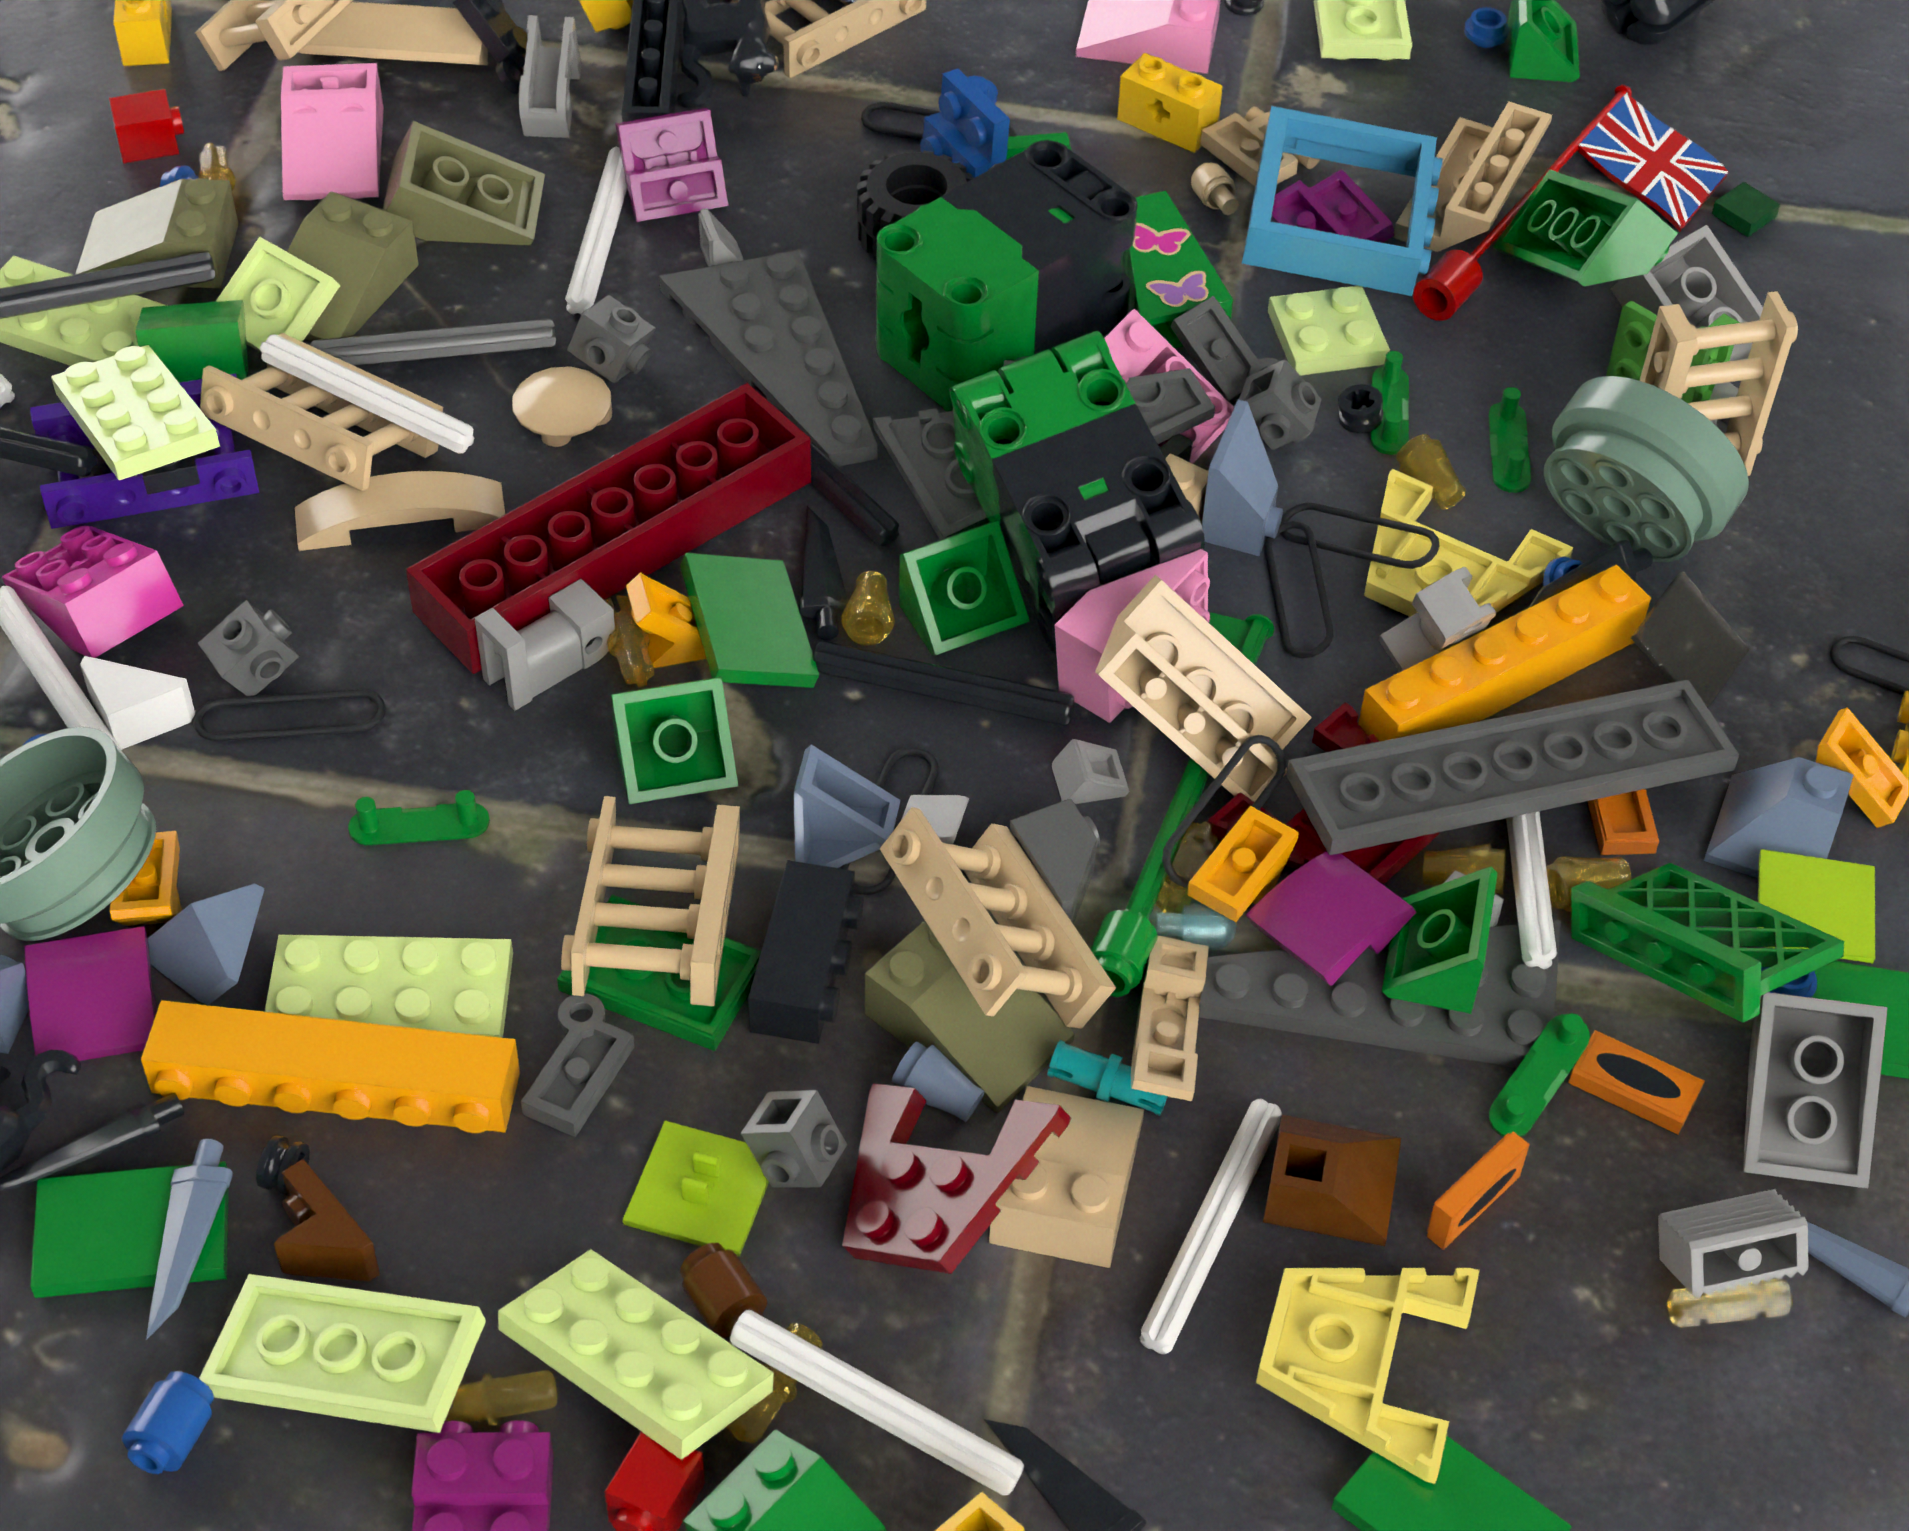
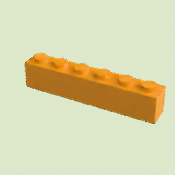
M1616 564L1365 689L1359 725L1367 735L1374 734L1379 741H1385L1480 722L1639 641L1651 597Z
M163 1000L159 1004L141 1057L151 1093L160 1094L164 1097L175 1093L179 1100L189 1097L216 1100L235 1107L252 1104L278 1107L290 1113H303L306 1111L333 1113L352 1120H361L366 1117L396 1120L402 1124L415 1127L425 1124L450 1126L469 1133H481L484 1131L506 1133L520 1076L515 1039Z

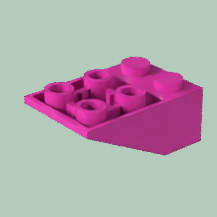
M80 526L66 532L60 538L61 543L46 552L37 551L22 557L15 563V570L2 576L4 583L13 588L19 598L71 650L92 658L98 657L184 606L157 550L92 526Z

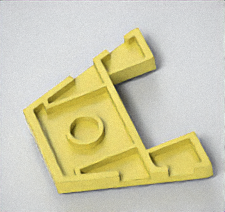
M1392 469L1388 475L1380 518L1427 528L1437 535L1440 547L1437 555L1429 563L1418 568H1399L1371 561L1364 596L1411 617L1418 613L1412 605L1416 593L1451 572L1466 567L1472 575L1467 589L1478 606L1490 603L1497 613L1541 584L1544 580L1546 566L1550 561L1560 557L1571 558L1573 547L1531 529L1509 561L1495 557L1416 522L1431 501L1433 486ZM1378 525L1372 553L1404 561H1413L1425 556L1430 551L1432 543L1426 536Z
M1285 1268L1256 1383L1420 1479L1435 1484L1440 1469L1449 1421L1386 1405L1382 1402L1402 1313L1467 1329L1480 1270L1456 1268L1454 1275H1426L1425 1268H1402L1400 1276H1366L1364 1268Z

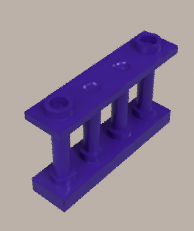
M235 373V374H229V375L234 376V377L237 378L236 373ZM202 379L179 383L200 409ZM62 402L30 407L32 424L36 435L89 446L92 450L96 449ZM209 418V421L216 429L220 447L214 448L215 456L196 459L200 484L147 495L142 473L119 481L111 469L109 474L79 478V475L57 471L58 482L40 485L51 529L259 493L251 450L235 452L231 428Z

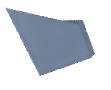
M810 745L805 749L794 789L795 861L840 868L845 864L880 850V847L894 830L901 800L815 746Z
M254 883L189 904L148 938L150 965L196 1000L206 1005L211 1004L238 983L265 888Z

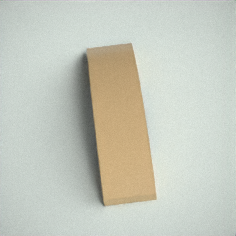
M412 471L370 477L369 488L364 491L345 483L323 491L295 506L299 551L351 545L350 530L453 518L455 532L478 530L505 515L501 482L470 474L441 471Z
M1158 935V939L1150 952L1144 973L1132 1055V1089L1192 1101L1198 1059L1195 1047L1201 991H1203L1209 946Z

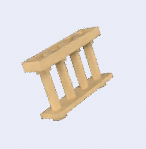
M230 0L195 33L219 71L229 67L256 42L267 41L278 61L291 59L353 0Z
M732 0L730 3H737L738 0ZM771 0L766 2L765 12L770 27V35L784 45V75L792 78L926 10V0H857L854 3L839 0L846 7L832 14H829L812 0ZM792 7L812 24L794 31L775 15Z
M1778 291L1767 293L1759 321L1696 328L1688 322L1680 304L1659 306L1640 381L1665 390L1680 399L1682 393H1685L1688 387L1741 381L1737 396L1690 402L1688 404L1701 412L1709 420L1730 418L1724 435L1738 451L1745 464L1748 476H1750L1756 455L1762 450V436L1791 343L1797 338L1798 325L1793 312L1788 311ZM1752 343L1748 359L1690 366L1692 357L1697 354L1698 349Z
M284 333L279 334V336L443 412V407L291 336ZM268 363L266 369L242 380L212 366L203 368L200 410L204 415L361 491L369 488L373 455L395 444L425 458L438 452L439 444ZM275 387L290 395L280 399L266 391ZM316 406L331 414L321 418L306 410ZM356 425L371 433L361 437L346 429Z
M604 796L600 818H590L587 851L592 852L575 935H565L562 946L561 966L562 970L571 971L572 995L584 996L590 966L680 973V979L690 980V1004L714 1006L739 853L740 806L717 805L714 827H703V832L616 826V797ZM614 848L701 855V861H708L707 865H697L696 870L611 864ZM606 887L694 893V899L701 900L700 904H690L689 909L603 902ZM598 926L684 932L687 933L688 939H694V944H683L682 950L602 944L595 943Z
M911 807L880 847L882 854L985 1015L995 1016L1016 989L1045 993L1066 1027L1082 1029L1116 989L1007 826L991 823L972 848L942 843L919 808ZM960 870H964L972 883H968ZM987 910L991 911L999 924H995ZM1014 951L1018 952L1026 966L1021 964Z

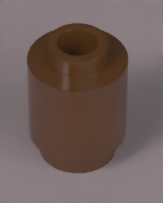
M709 1243L696 1249L684 1260L680 1267V1274L684 1279L682 1288L711 1331L722 1338L730 1337L735 1323L746 1310H752L763 1317L762 1313L767 1306V1298L734 1251L725 1250L720 1243Z

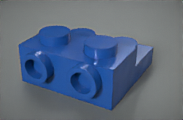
M955 69L943 73L941 95L938 100L940 112L924 117L923 139L920 142L921 153L925 150L932 151L937 156L943 154L952 158V163H961L966 167V173L972 174L973 178L988 171L995 164L1006 161L1010 118L961 70Z

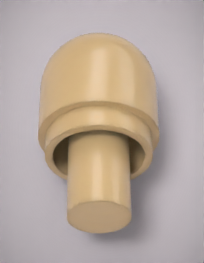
M1204 163L1196 168L1191 178V185L1193 191L1203 204L1212 209H1220L1225 215L1233 214L1239 207V202L1234 197L1236 188L1233 179L1216 163Z

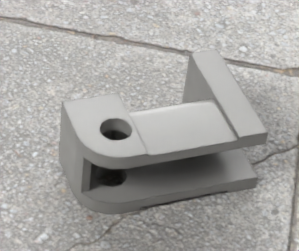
M528 15L526 29L528 40L524 74L521 76L519 89V113L523 136L569 138L572 118L569 84L570 79L580 80L581 59L574 17H565L561 48H547L542 45L538 17Z
M1466 567L1451 572L1416 593L1412 605L1418 613L1380 635L1378 641L1399 672L1484 631L1490 620L1495 617L1496 611L1492 605L1488 603L1479 607L1467 589L1472 575Z
M582 579L550 596V613L519 631H516L494 608L475 617L483 680L490 686L505 677L508 705L514 711L531 702L533 697L582 668L587 669L611 649L615 640L614 610ZM595 638V640L593 641V643H592L591 645H589L588 647H586V645L588 644V642H589L591 639Z

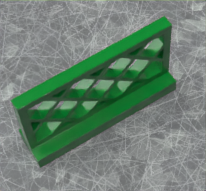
M1672 863L1665 864L1608 890L1590 881L1571 888L1572 939L1742 1023L1760 1015V996L1844 957L1843 940ZM1668 885H1672V886H1674V887H1676V888H1678V889H1662V888H1664V887H1666V886H1668ZM1695 907H1720V908H1695ZM1696 926H1723V927H1731V928L1696 927ZM1739 927H1763V928H1739ZM1740 946H1748V947H1775V948H1740ZM1783 947H1806L1809 949H1784ZM1761 967H1770L1766 970L1761 971Z

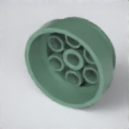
M1604 376L1588 380L1578 388L1553 425L1552 440L1555 451L1548 457L1544 465V477L1548 489L1559 506L1574 522L1610 547L1621 540H1628L1632 551L1641 548L1649 550L1652 554L1653 562H1673L1679 560L1689 552L1693 542L1712 539L1722 532L1747 495L1749 480L1745 464L1734 445L1724 433L1701 412L1685 401L1648 383L1616 376Z
M73 727L55 731L26 743L0 760V927L12 938L23 941L43 940L65 933L89 920L124 891L138 874L150 854L156 834V822L152 812L142 803L144 794L142 776L115 742L101 730L91 727Z

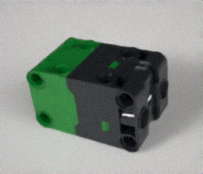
M1044 140L1033 143L1024 151L1004 162L995 164L988 171L929 204L920 206L913 213L899 221L883 227L877 235V355L948 412L953 411L949 392L951 386L993 370L998 372V369L1004 366V360L1015 361L1019 357L1032 356L1047 349H1050L1052 352L1053 347L1094 331H1099L1102 336L1111 332L1128 315L1131 283L1127 275L1122 272L1124 251L1128 250L1135 240L1138 208L1136 198L1063 144Z
M1094 331L1052 348V352L1050 349L1003 366L998 369V372L993 370L949 388L955 428V442L953 446L959 467L967 483L972 486L989 523L999 521L1015 575L1038 619L1043 637L1052 653L1056 654L1054 625L1089 590L1199 549L1204 550L1205 537L1196 510L1181 490L1125 381L1120 375L1104 337L1099 331Z

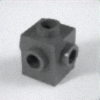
M607 295L581 314L567 351L589 365L597 374L615 384L632 371L636 374L646 365L652 354V349L648 345L656 328L641 318L635 310L624 306L610 295Z
M1285 359L1247 377L1239 400L1248 402L1260 437L1272 450L1287 443H1297L1305 439L1315 427V419L1322 400L1317 395L1314 387L1306 382Z
M248 600L227 615L219 625L198 642L220 676L246 696H256L300 657L287 639L293 633L288 624L274 610L269 609L264 614Z
M817 1090L768 1092L741 1132L742 1137L772 1188L821 1187L847 1146L845 1139Z

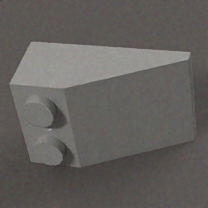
M1707 225L1669 246L1666 257L1658 265L1654 266L1648 274L1621 279L1611 288V291L1622 307L1629 301H1633L1656 315L1659 306L1680 304L1688 322L1696 328L1701 326L1708 327L1723 313L1740 323L1759 321L1763 310L1762 305ZM1752 343L1734 345L1730 361L1748 359Z
M1766 993L1760 996V1015L1753 1018L1750 1043L1743 1172L1868 1189L1888 1007L1776 993Z

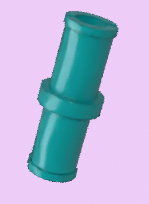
M1059 1040L1047 1073L1048 1077H1056L1097 1092L1096 1098L1108 1102L1110 1097L1154 1112L1158 1116L1161 1115L1168 1097L1132 1089L1131 1066L1122 1063L1123 1057L1112 1053L1109 1058L1069 1045L1063 1040Z

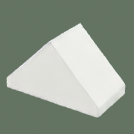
M84 656L80 663L90 700L121 749L189 724L195 716L190 690L185 678Z

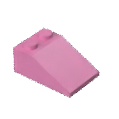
M1088 0L1076 49V57L1133 64L1145 52L1187 71L1208 74L1221 0Z

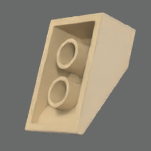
M1027 1086L1022 1101L1060 1105L1071 1117V1121L1059 1138L1051 1133L1034 1154L1039 1164L1027 1179H1015L996 1202L1001 1212L990 1224L989 1243L1110 1268L1144 1109Z

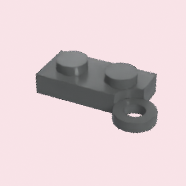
M1214 296L1175 318L1170 325L1206 380L1229 403L1240 398L1247 377L1280 362L1270 357L1257 359Z
M587 993L584 996L571 995L560 1004L558 1009L559 1026L566 1033V1036L521 1101L524 1116L575 1138L635 1048L633 1034L606 1023L603 1003L596 996ZM582 1009L592 1013V1017L584 1022H578L571 1018L575 1011Z

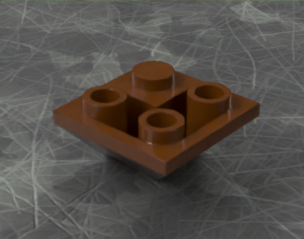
M1282 1115L1263 1222L1385 1246L1401 1138Z

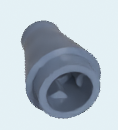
M918 1041L904 1055L892 1077V1082L897 1086L915 1088L927 1101L926 1105L956 1115L965 1122L974 1113L985 1093L984 1090L974 1085L933 1044L927 1048Z

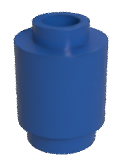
M179 1371L171 1372L165 1380L156 1382L122 1436L123 1444L128 1450L127 1456L129 1460L141 1470L152 1474L179 1470L212 1416L210 1405L214 1400V1395L211 1389L195 1376Z

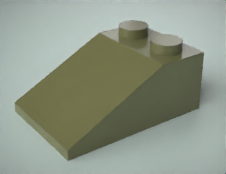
M413 121L394 157L383 210L412 220L414 236L424 241L530 246L535 236L545 174Z
M203 178L180 179L96 211L75 275L208 252L212 257L215 279L180 287L221 288L238 228L230 181Z
M332 191L303 219L287 252L331 276L341 285L305 339L313 341L353 337L419 264L412 220Z
M925 920L865 973V1015L909 1048L917 1041L927 1048L933 1044L974 1085L985 1091L981 1102L996 1113L1000 1112L1050 1064L1059 1040H1063L1069 1045L1074 1041L1073 1031L1066 1027L1062 1019L1038 992L1016 989L995 1016L985 1015Z

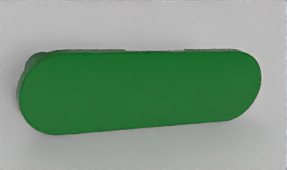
M1389 351L1386 354L1384 366L1377 368L1372 375V386L1377 388L1382 394L1384 418L1381 425L1371 431V444L1377 451L1387 455L1402 453L1406 450L1409 442V377L1401 369L1403 355L1398 351Z
M1515 387L1504 389L1502 401L1494 404L1488 414L1493 482L1501 490L1510 493L1526 490L1531 482L1526 414L1519 406L1521 392Z
M469 790L458 792L453 804H438L434 807L405 809L401 807L376 809L374 799L362 797L355 803L357 813L350 819L348 830L352 840L361 845L469 839L483 834L489 826L490 819L488 811L482 805L475 802V795Z
M1574 1013L1561 1014L1552 1018L1490 1107L1489 1122L1496 1133L1504 1137L1507 1133L1510 1134L1514 1131L1522 1137L1530 1131L1589 1043L1590 1034L1588 1027L1579 1015Z

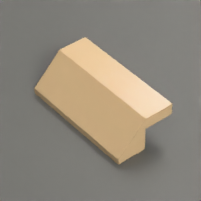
M350 2L299 50L300 54L488 65V49L457 8Z
M1508 102L1494 127L1461 117L1458 119L1436 156L1443 159L1437 186L1431 185V187L1439 188L1434 215H1427V217L1435 219V226L1430 246H1424L1423 248L1439 252L1484 233L1491 228L1551 123V114ZM1413 196L1395 225V236L1393 238L1407 242Z
M1156 575L1118 615L1095 671L1214 779L1242 743L1249 737L1256 735L1270 737L1283 750L1312 718ZM1258 743L1252 745L1221 785L1233 796L1241 792L1255 802L1277 772L1278 762L1275 758V753L1265 744Z

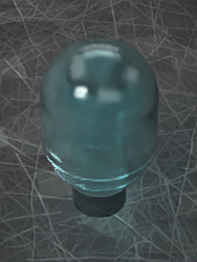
M1192 903L1191 906L1183 905L1182 914L1157 912L1156 931L1159 936L1180 937V940L1191 942V944L1209 946L1208 950L1225 948L1233 941L1237 931V924L1234 921L1201 903Z

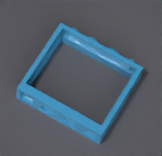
M1271 106L1263 141L1242 264L1412 296L1418 274H1427L1431 259V250L1424 249L1423 247L1430 246L1435 226V219L1429 218L1427 215H1434L1439 188L1431 187V185L1437 186L1443 160L1442 158L1435 157L1437 137ZM1282 152L1415 177L1406 247L1271 222Z

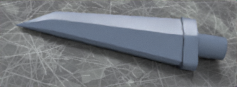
M200 1140L193 1165L174 1170L170 1183L172 1189L146 1340L179 1307L226 1189L230 1186L233 1172L229 1168L218 1167L224 1147L216 1140Z
M1807 1222L1808 1253L1889 1306L1895 1313L1904 1318L1909 1315L1908 1268Z

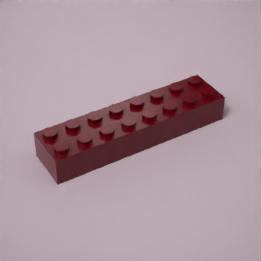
M745 383L406 568L412 611L472 674H475L482 670L475 617L494 608L516 631H519L550 613V596L580 579L589 585L603 600L626 588V585L639 573L646 576L685 553L811 483L810 437L751 385Z

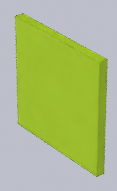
M1761 849L1759 853L1758 902L1843 940L1844 957L1840 959L1874 963L1875 866ZM1783 947L1784 949H1809L1806 947Z
M664 1121L623 1217V1225L699 1246L709 1243H720L725 1250H732L740 1257L769 1182L746 1142Z

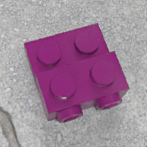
M517 1420L502 1424L499 1433H473V1428L466 1423L446 1421L443 1423L440 1433L417 1434L412 1498L414 1502L412 1531H549L554 1463L550 1432H539V1428L535 1424Z

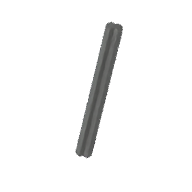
M547 318L320 339L310 342V346L353 366L553 348L556 346V332L553 320Z

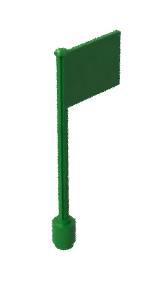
M1209 612V624L1256 665L1266 639L1274 634L1273 622L1262 614H1252L1245 620ZM1192 758L1188 762L1126 909L1115 910L1106 914L1090 949L1116 987L1110 995L1112 997L1124 996L1129 993L1130 989L1140 983L1149 960L1150 952L1158 939L1157 931L1148 919L1167 876L1162 862L1163 849L1168 839L1198 802L1209 777V773ZM1184 834L1175 844L1171 852V863L1174 860V857L1177 853V850L1179 848V845L1182 841Z

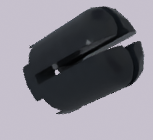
M1601 0V6L1608 22L1618 33L1627 29L1628 39L1644 45H1653L1663 41L1715 0Z

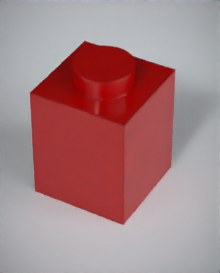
M165 89L109 98L123 163L179 154L175 135L185 134L179 106L169 107Z
M641 1431L605 1490L608 1518L615 1530L678 1531L705 1484L703 1454L694 1450L681 1460Z

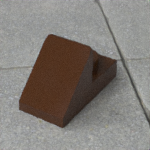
M302 1159L283 1171L282 1175L288 1197L282 1201V1204L296 1227L274 1242L281 1271L289 1275L371 1281L380 1275L373 1242L305 1160Z

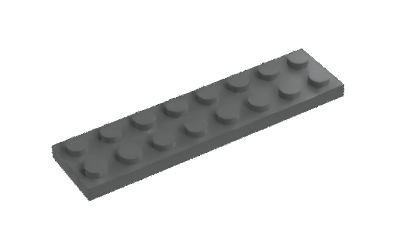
M1684 680L1291 759L1288 763L1286 776L1328 854L1333 855L1735 770L1739 753L1690 681Z

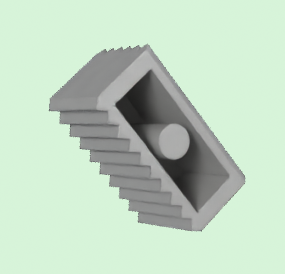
M1776 1189L1665 1212L1658 1216L1660 1261L1698 1299L1704 1292L1709 1296L1715 1290L1722 1294L1727 1287L1734 1291L1738 1285L1746 1288L1752 1282L1757 1286L1762 1279L1767 1283L1773 1277L1780 1281L1785 1274L1792 1278L1796 1272L1803 1276L1808 1270V1224L1806 1218L1801 1217L1799 1211L1795 1212L1793 1205L1789 1206L1788 1201L1783 1200L1782 1195H1778Z

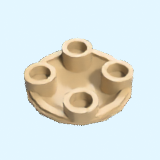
M551 367L533 373L519 384L512 396L513 413L519 423L533 433L541 435L542 441L548 446L560 447L566 445L571 440V437L588 432L598 425H604L612 418L611 391L603 379L588 370L575 367Z

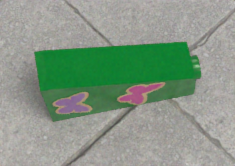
M1161 191L1135 197L1138 204L1135 240L1133 245L1124 251L1123 267L1124 273L1131 283L1129 297L1130 312L1135 309L1174 348L1183 347V345L1170 327L1175 318L1214 296L1231 320L1233 298L1167 191Z

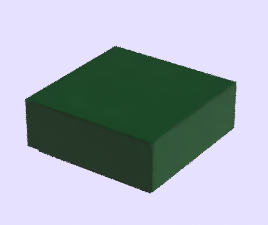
M1742 182L1714 202L1711 214L1749 237L1777 217L1781 204L1749 184Z

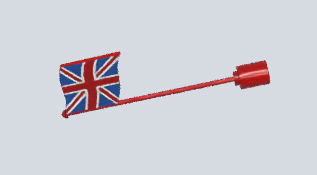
M1620 85L1615 89V96L1470 254L1462 250H1450L1431 267L1414 287V303L1419 311L1430 319L1444 321L1451 318L1482 283L1483 273L1477 260L1507 228L1549 169L1558 172L1576 151L1610 180L1656 209L1679 232L1724 181L1728 170L1705 149L1667 126L1631 97L1632 91L1630 87Z

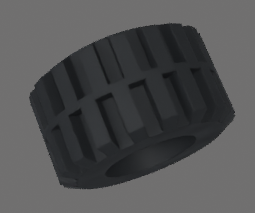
M914 150L903 151V154L898 155L891 153L885 155L884 160H875L869 164V170L862 172L860 182L857 185L858 240L862 241L864 251L866 253H873V259L877 261V235L883 227L899 221L913 213L920 206L929 204L974 179L972 174L966 173V167L961 163H952L951 157L944 154L937 156L934 155V152L925 150L923 153L914 152Z

